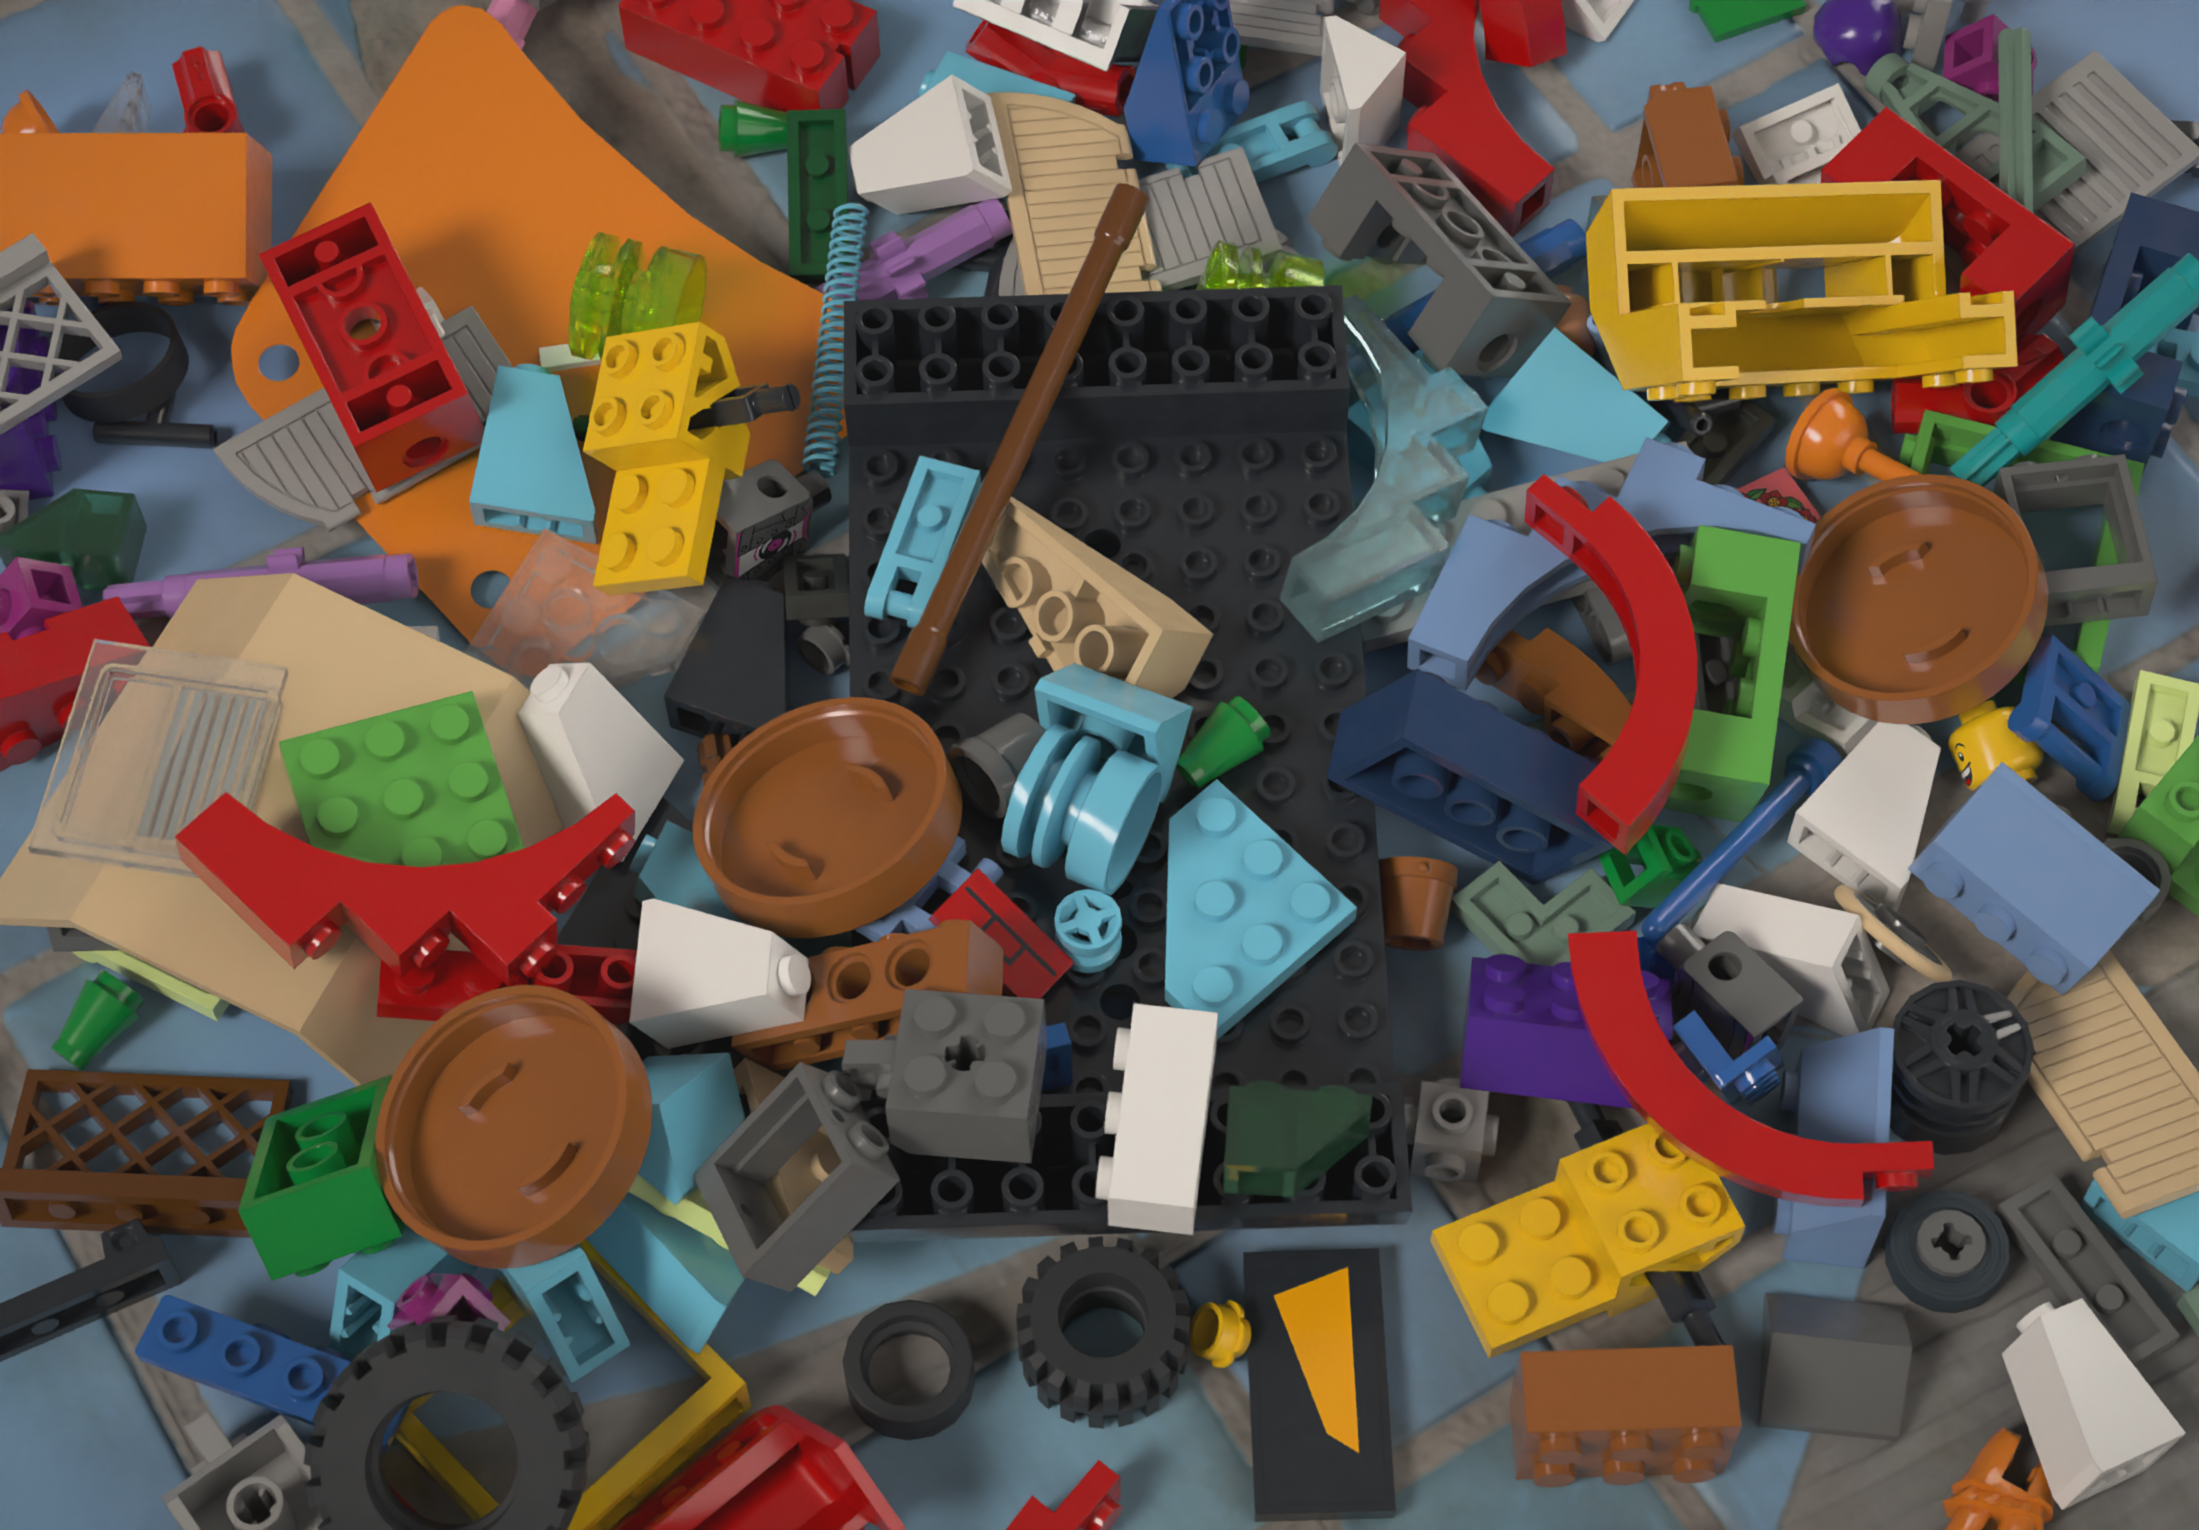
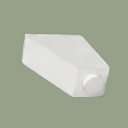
M953 74L848 147L853 169L852 182L858 195L864 200L873 202L896 215L1003 198L1012 192L991 97Z
M591 663L549 664L533 680L530 687L531 693L518 712V717L563 827L566 829L576 824L617 793L635 810V835L633 838L636 841L683 764L684 759Z
M1878 722L1796 811L1787 843L1844 885L1859 891L1876 904L1883 903L1896 912L1899 909L1910 878L1911 871L1908 868L1914 861L1941 747L1932 742L1927 732L1916 724Z
M1717 883L1706 905L1700 907L1693 918L1691 930L1705 945L1724 931L1734 932L1803 997L1804 1001L1797 1015L1843 1037L1871 1030L1890 993L1884 974L1858 914Z
M654 898L642 901L629 1023L667 1049L804 1021L806 993L811 985L809 959L775 933Z
M2082 1298L2057 1309L2050 1302L2044 1303L2028 1313L2016 1325L2021 1335L2002 1353L2053 1499L2062 1510L2146 1471L2186 1434Z

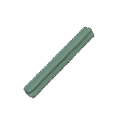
M2023 27L2017 29L2005 28L1998 35L1999 189L2033 213L2031 33Z

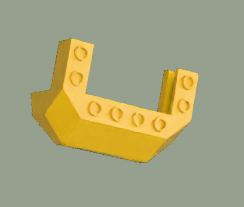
M1940 180L1611 189L1586 232L1590 312L1622 389L1626 391L1647 392L1648 401L1674 400L1675 403L1712 400L1711 395L1716 394V389L1727 388L1729 389V400L1766 398V387L1783 386V397L1816 396L1821 394L1820 384H1837V389L1848 395L1874 392V382L1913 378H1922V388L1952 387L1966 383L1993 381L1994 369L2018 366L2014 291H2001L1970 297V293L1946 294ZM1824 268L1825 298H1804L1778 303L1776 269Z

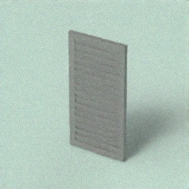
M2096 50L2032 96V119L2046 125L2086 158L2087 173L2033 213L2075 243L2073 255L2122 219L2131 192L2151 198L2199 162V147ZM1983 132L1958 150L1956 155L1959 160L1980 174L1999 160V137ZM1944 243L1946 294L1960 293L1961 273L1968 266L1963 262L1960 253H1957Z

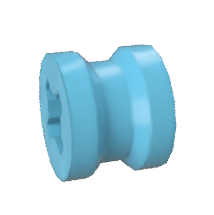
M1086 889L1075 891L1061 901L1057 906L1054 917L1055 944L1075 962L1070 968L1078 972L1093 973L1100 972L1111 966L1119 956L1122 946V918L1120 908L1113 898L1101 891ZM1079 933L1088 936L1090 942L1078 937Z

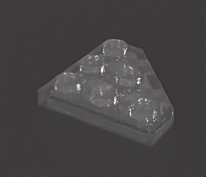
M544 529L464 653L514 676L529 691L533 680L549 664L591 663L614 687L613 682L650 673L651 677L676 671L699 629L706 611L666 590L612 596L601 592L593 587L599 556Z

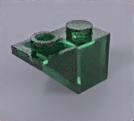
M73 488L1 533L0 557L6 568L15 557L70 566L75 584L86 589L101 591L108 589L110 585L133 583L147 524L133 493Z
M1255 1081L1246 1084L1244 1087L1230 1086L1223 1192L1286 1197L1296 1196L1368 1137L1372 1095L1356 1094L1350 1088L1334 1085L1323 1086L1315 1091L1287 1090L1284 1086L1270 1081Z

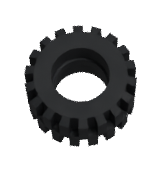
M1103 1236L1088 1237V1248L1078 1250L1074 1241L1061 1246V1260L1055 1262L1047 1255L1037 1264L1038 1279L1027 1278L1022 1288L1023 1303L1017 1304L1019 1361H1022L1023 1376L1029 1388L1037 1386L1038 1400L1047 1409L1051 1408L1056 1402L1060 1404L1061 1418L1069 1422L1075 1423L1078 1415L1082 1414L1088 1416L1089 1427L1104 1429V1418L1117 1417L1119 1427L1133 1424V1411L1141 1409L1145 1416L1148 1417L1159 1410V1396L1162 1394L1170 1399L1178 1388V1374H1185L1190 1338L1189 1302L1185 1289L1178 1290V1275L1170 1265L1161 1270L1158 1269L1159 1255L1147 1247L1140 1255L1133 1253V1241L1118 1237L1116 1247L1103 1246ZM1095 1308H1113L1125 1312L1134 1318L1142 1327L1144 1334L1138 1343L1128 1351L1117 1356L1102 1358L1089 1356L1076 1350L1065 1339L1063 1332L1075 1317L1085 1311Z

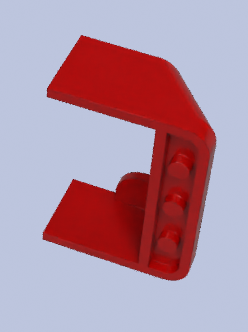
M772 1405L757 1411L745 1419L611 1530H865L864 1525L868 1522L882 1530H904L906 1527L845 1440L781 1405Z

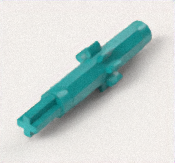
M2188 252L2175 265L2167 268L2103 326L2099 325L2092 316L2089 317L2068 336L2077 349L2011 406L2012 408L1994 423L1997 427L1949 468L1957 478L1985 487L1998 475L1999 468L2008 467L2021 454L2025 457L2042 441L2045 442L2107 386L2113 385L2120 394L2144 375L2135 362L2199 307V261Z

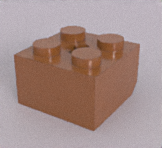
M1684 82L1650 86L1647 103L1643 111L1644 121L1636 166L1632 173L1634 188L1744 185L1742 161L1739 155L1731 156L1728 146L1731 133L1729 116L1725 108L1718 109L1712 86L1687 88Z

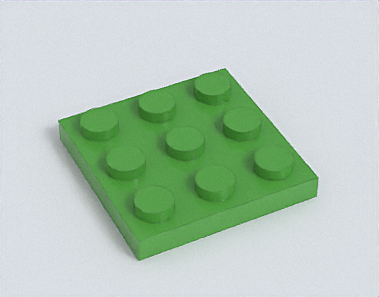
M473 691L279 741L280 754L307 842L315 848L364 862L414 867L472 863L524 849Z

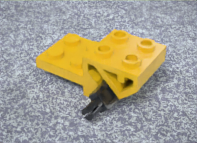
M702 322L606 337L590 415H578V417L573 419L572 424L576 439L585 441L583 452L616 471L593 582L594 588L609 596L703 585L723 481L742 478L750 439V432L746 423L752 422L764 414L794 411V409L799 407L800 394L797 387L793 384L771 388L768 383L740 386L725 338Z
M1565 1101L1568 1103L1581 1130L1574 1134V1138L1581 1151L1559 1160L1555 1181L1432 1230L1430 1242L1489 1359L1601 1312L1607 1311L1609 1317H1613L1657 1297L1669 1319L1674 1323L1684 1324L1695 1346L1727 1345L1724 1343L1709 1312L1716 1308V1305L1698 1271L1741 1241L1745 1224L1719 1176L1684 1155L1659 1135L1648 1123L1624 1133L1618 1121L1606 1120L1598 1104Z

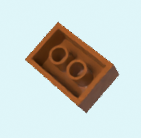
M1733 1345L1520 1352L1509 1398L1515 1479H1533L1534 1484L1540 1487H1562L1572 1484L1576 1478L1603 1477L1604 1482L1611 1485L1639 1483L1646 1476L1673 1475L1674 1480L1682 1483L1708 1481L1714 1478L1716 1473H1724L1742 1427Z

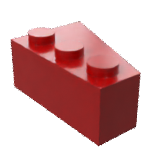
M118 596L44 619L46 630L16 640H12L7 631L0 633V772L12 765L28 762L41 749L69 734L80 733L88 729L98 718L111 711L152 649Z

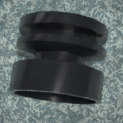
M1963 980L1932 983L1908 998L1896 1014L1892 1024L1894 1029L1890 1128L1894 1134L1906 1142L1932 1141L1933 1153L1951 1155L1972 1152L1994 1140L2009 1119L2016 1104L2017 1096L2022 1091L2024 1083L2029 1076L2034 1045L2026 1020L2010 1000L1993 989Z

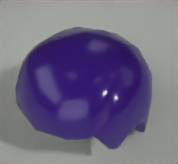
M1826 0L1814 15L1813 39L1818 47L1822 49L1831 65L1836 66L1840 62H1849L1855 65L1860 74L1864 76L1868 74L1871 67L1883 56L1889 53H1896L1900 56L1903 52L1901 13L1898 6L1892 0Z

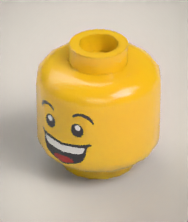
M1988 700L1958 715L1962 725L1950 735L1948 749L1966 787L1970 791L1974 792L2001 762L2005 763L2029 784L2037 780L2038 777L2035 770L2041 765L2044 753L2033 741H2022L2008 728L2009 716L2016 707L2007 706L1997 709L1994 700Z

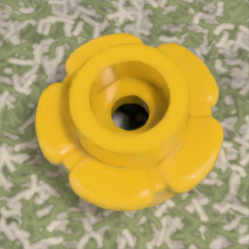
M1228 1300L1225 1305L1212 1302L1203 1304L1196 1311L1190 1325L1189 1343L1192 1351L1199 1357L1209 1361L1212 1360V1365L1216 1368L1228 1367L1235 1358L1242 1356L1247 1350L1251 1339V1327L1248 1320L1244 1318L1245 1314L1242 1306L1232 1300Z

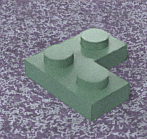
M1500 861L1454 895L1450 911L1494 955H1513L1522 959L1525 963L1554 966L1561 962H1570L1567 933L1625 931L1633 924L1636 914L1630 906L1619 904L1613 889L1592 868L1543 905Z

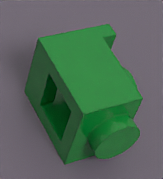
M1651 825L1648 831L1626 855L1615 846L1598 855L1619 904L1622 906L1656 908L1703 861L1701 853L1694 848L1680 827ZM1630 864L1643 865L1645 871L1635 877Z

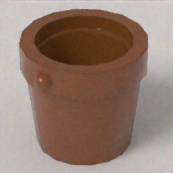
M1399 856L1380 859L1379 872L1385 946L1411 951H1430L1443 947L1453 892L1457 891L1458 868L1451 863L1426 857Z

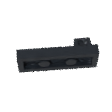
M139 1218L101 1233L104 1259L0 1303V1362L182 1284L175 1263L160 1235L151 1238Z

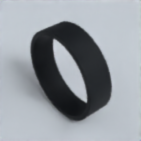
M142 302L116 303L92 311L91 314L110 338L133 332H151L168 337L170 344L161 362L150 373L131 385L102 393L72 390L61 398L68 410L77 417L87 421L114 423L139 417L164 403L183 382L189 365L188 351L170 315L157 306ZM64 334L58 359L79 361L97 345L90 337ZM55 372L54 378L57 377V376H59V375L62 374V373H56V372Z

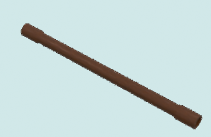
M1124 183L1115 186L1095 229L1094 241L936 585L918 623L911 629L891 672L889 681L907 693L917 696L925 695L946 649L947 636L1117 264L1123 252L1129 248L1150 202L1147 194L1137 187Z

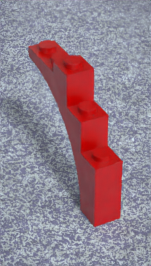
M1380 0L1379 19L1405 37L1397 46L1398 49L1406 52L1402 97L1418 108L1406 127V133L1408 134L1406 149L1435 153L1513 238L1549 205L1555 169L1522 141L1497 108L1482 76L1474 40V28L1480 12L1479 0Z
M225 792L175 836V841L181 861L293 969L297 968L308 957L316 960L326 954L341 937L342 930L340 928L345 924L401 978L416 965L420 969H424L436 961L448 947L450 939L447 936L452 933L507 986H511L523 974L528 978L538 974L555 956L557 948L554 945L558 942L557 919L551 912L555 910L558 914H562L567 911L584 893L587 887L584 881L601 865L606 869L614 867L631 850L635 843L633 838L635 835V810L615 793L576 824L527 848L478 862L414 867L364 862L315 848L267 824L229 793Z

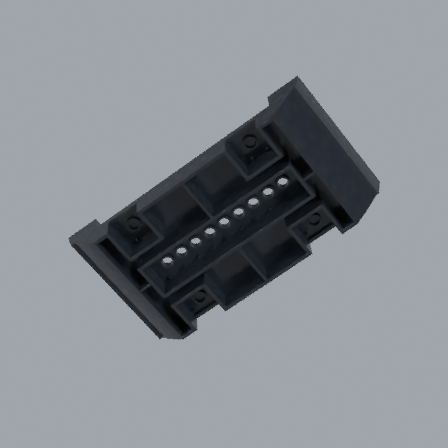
M1342 285L1104 293L1012 497L1088 546L1097 544L1114 545L1119 552L1109 560L1173 600L1213 633L1185 690L1172 698L1193 707L1180 754L1194 738L1218 703L1222 701L1228 704L1235 696H1240L1260 714L1270 728L1271 736L1262 743L1264 751L1211 780L1199 791L1193 788L1175 769L1169 793L1163 803L1159 802L1144 846L1133 868L1126 877V880L1133 885L1134 889L1125 898L1114 900L1120 908L1122 918L1121 936L1132 940L1136 945V949L1130 956L1116 959L1111 966L1100 972L1083 973L1069 968L1040 998L1044 999L1046 1026L1064 1022L1066 1024L1072 1043V1083H1070V1086L1041 1091L1031 1163L909 1154L890 1143L885 1109L887 1098L877 1096L876 1090L858 1088L862 1094L860 1104L871 1125L886 1139L889 1145V1150L886 1153L900 1180L848 1233L852 1243L1162 1232L1109 1226L1108 1200L1096 1199L1100 1156L1113 1157L1116 1135L1105 1134L1109 1091L1122 1093L1125 1074L1123 1070L1113 1069L1117 1029H1131L1132 1016L1123 1020L1112 1019L1102 1011L1101 1007L1110 997L1124 995L1132 998L1137 1004L1172 1008L1165 1001L1169 819L1216 779L1357 907L1356 920L1217 1040L1193 1231L1406 1224L1409 1221L1412 1213L1403 1083H1395L1374 802L1327 779L1341 711L1366 697L1347 444L1350 382ZM1069 294L844 301V410L849 446L850 697L884 700L912 711L934 731L947 758L950 753V747L953 744H959L966 738L975 737L1016 713L1026 714L1039 723L1034 688L1040 678L1054 671L1047 659L1037 658L1028 642L1033 637L1017 608H1009L981 562L947 636L946 649L925 695L917 696L907 693L894 686L889 681V677L912 628L907 626V620L888 615L886 620H880L865 616L866 596L919 456L979 470L982 485ZM899 578L895 590L914 595L918 583ZM961 791L963 803L962 819L957 836L966 841V854L957 865L972 873L983 858H988L998 864L1003 870L1004 875L996 886L1055 943L1054 917L1057 906L1066 896L1075 891L1092 889L1066 878L1065 863L1068 846L1049 868H1042L1033 864L1031 852L1025 858L1016 857L1004 852L1001 838L1005 817L994 819L983 814L972 805ZM938 887L921 909L932 915L951 894ZM851 930V947L873 942L856 930ZM1079 933L1078 937L1090 942L1088 936Z

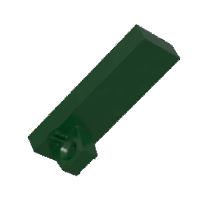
M788 110L786 113L789 276L803 284L825 283V275L828 273L826 268L829 262L828 253L831 251L829 249V243L832 240L830 233L833 230L831 223L835 219L833 211L837 207L848 203L846 110ZM841 210L839 216L849 214V210ZM849 240L841 241L846 244H849ZM840 251L843 254L849 255V251ZM838 262L850 266V262Z

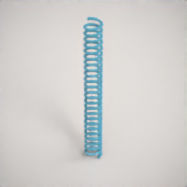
M856 203L843 204L833 211L835 219L831 223L833 228L830 233L832 240L829 243L831 251L828 253L829 262L826 265L828 273L825 275L827 283L823 287L826 294L822 297L824 305L821 307V313L823 315L819 319L822 326L818 330L820 337L817 340V345L819 348L815 352L818 359L814 362L816 370L813 372V378L815 381L811 384L813 392L810 395V400L812 403L809 405L811 414L807 417L809 425L806 428V433L808 436L804 440L807 447L803 450L806 458L803 459L802 466L807 472L816 471L823 478H830L837 474L836 469L832 466L836 465L839 461L833 455L840 452V449L835 444L841 441V437L836 433L843 429L838 422L844 418V415L839 412L844 409V403L841 401L844 399V391L842 390L844 389V362L838 363L827 360L836 359L844 361V352L830 350V348L844 350V341L831 339L833 337L844 339V330L832 328L837 326L844 327V319L833 317L844 316V308H838L833 305H844V301H856L859 298L855 291L860 288L856 281L861 278V274L857 270L862 267V263L858 259L864 256L860 249L865 246V242L861 238L866 235L863 227L868 224L864 217L869 214V210L863 205ZM853 208L863 211L862 213L850 212V214L839 216V212L843 209ZM844 219H855L862 223H850L844 221ZM842 230H856L860 234H851ZM850 240L858 242L859 244L852 245L846 244L841 241ZM840 251H851L858 253V255H847ZM838 262H852L856 265L848 266ZM845 272L854 274L855 276H843L837 273ZM837 283L850 284L854 287H843L837 285ZM835 294H846L852 296V298L839 297ZM826 370H836L843 373H831ZM825 381H835L842 384H831ZM820 384L823 387L817 388V385ZM823 392H833L840 395H830ZM822 403H832L839 406H829ZM821 414H830L838 417H828ZM816 417L819 420L813 421V418ZM820 425H828L836 428L822 427ZM813 428L818 430L817 432L812 433ZM820 436L832 437L835 439H825L821 438ZM811 439L815 440L816 443L811 444ZM820 447L830 448L833 450L820 449ZM812 450L815 454L809 455V451ZM818 459H828L832 461H822ZM810 461L813 464L819 465L820 470H826L830 472H820L814 470L808 466V462Z

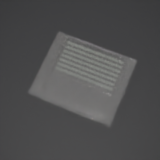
M94 639L28 843L30 853L199 878L181 861L175 836L225 792L229 793L250 811L253 810L283 708L281 698L289 674L287 667Z

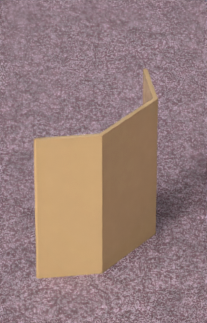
M295 573L197 579L1 876L0 925L76 928L295 1034L356 1086L388 1075L393 1077L406 1053L418 1038L436 1021L376 1017L381 958L350 928L343 925L340 928L342 930L341 937L326 954L316 960L308 957L297 968L293 969L181 861L175 838L172 846L164 845L209 696L215 695L217 699L175 836L184 828L223 697L231 699L195 818L203 812L236 699H242L244 703L214 801L223 793L250 701L258 703L230 795L234 798L238 791L263 703H270V710L242 804L267 824L308 844L280 754L279 741L473 691L523 846L527 848L564 830L518 717V712L531 692L514 676ZM183 691L190 692L147 836L145 842L137 841L181 695ZM196 693H201L204 696L158 844H153L151 839ZM452 933L447 936L450 939V943L446 950L470 951Z

